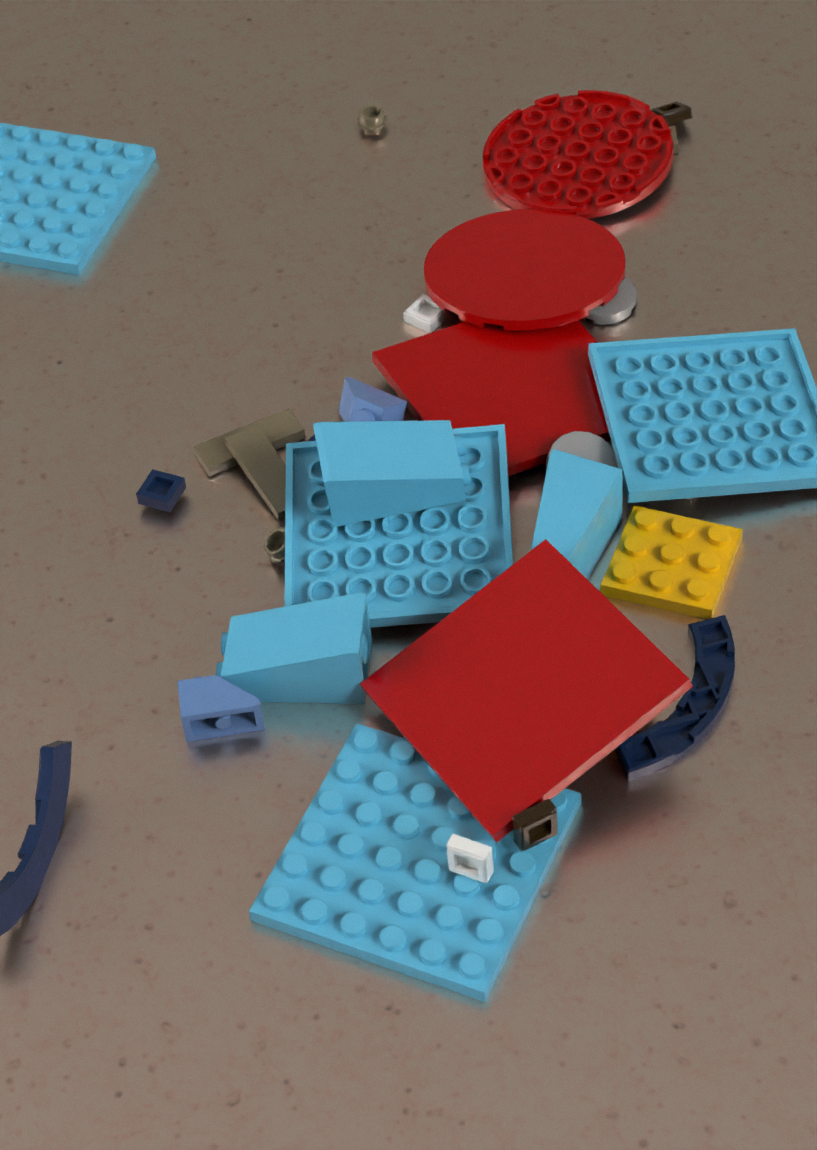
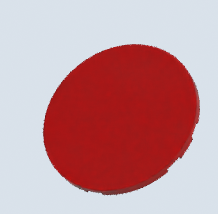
M579 90L578 95L560 97L559 93L535 100V105L524 110L516 109L492 130L484 145L482 154L486 182L492 192L506 205L515 210L538 209L549 212L571 213L591 219L624 210L650 195L668 175L673 163L674 147L671 129L661 115L657 116L652 112L650 106L646 103L614 92Z
M538 209L501 211L466 221L441 236L428 251L424 262L426 290L436 305L445 312L450 310L458 314L461 321L480 327H485L486 324L502 325L505 331L548 329L585 318L589 315L590 310L598 305L605 306L618 293V287L625 279L626 272L625 253L622 245L606 228L575 214Z

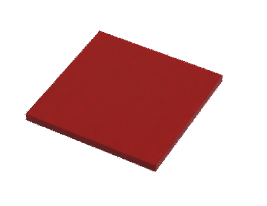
M579 320L558 327L531 331H505L502 325L486 324L485 327H480L463 322L372 352V362L397 395L407 401L406 406L417 421L450 420L452 429L505 424L508 476L546 463L545 461L552 444L562 435L574 431L590 432L602 437L606 442L611 440L588 357L589 343L598 342Z
M546 539L360 683L365 693L496 843L513 830L512 816L547 799L551 800L693 687L690 679Z

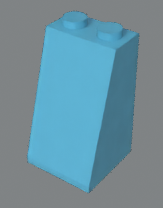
M450 420L313 423L324 487L334 527L467 501L465 486L471 485L467 462L460 464L459 457L465 456L461 434L453 435Z
M553 449L549 456L531 550L546 539L588 580L622 523V469Z
M366 593L348 594L232 616L228 632L222 633L221 652L224 659L223 662L217 663L216 675L259 698L260 702L366 704L367 694L360 685L361 682L369 677L372 653V636Z

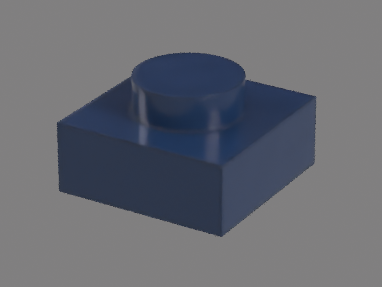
M152 469L136 493L138 504L171 512L186 489L185 478Z

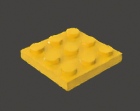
M634 505L600 584V592L604 596L706 620L711 619L741 544L743 529Z

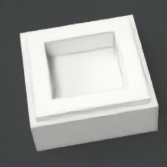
M422 294L403 312L405 323L428 333L436 330L451 315L450 310L445 312L434 303L431 297Z
M452 834L446 844L449 870L477 881L488 883L494 872L492 847Z

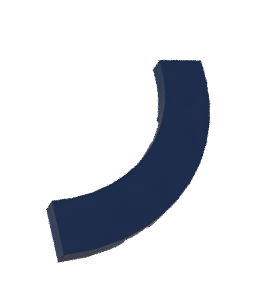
M725 615L688 624V635L695 656L694 675L691 681L693 687L682 696L676 705L675 711L667 719L658 721L646 730L629 737L615 748L628 781L656 772L683 757L705 738L721 717L730 697L735 672L734 641Z
M56 741L40 748L39 773L35 796V825L30 824L28 826L25 838L17 854L21 861L16 870L13 872L8 871L0 881V936L8 932L21 919L34 901L56 850L67 805L72 741Z

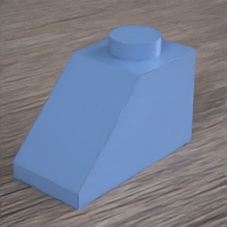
M347 377L344 381L338 411L344 422L403 421L407 401Z
M218 675L177 681L180 714L186 742L265 730L260 699Z

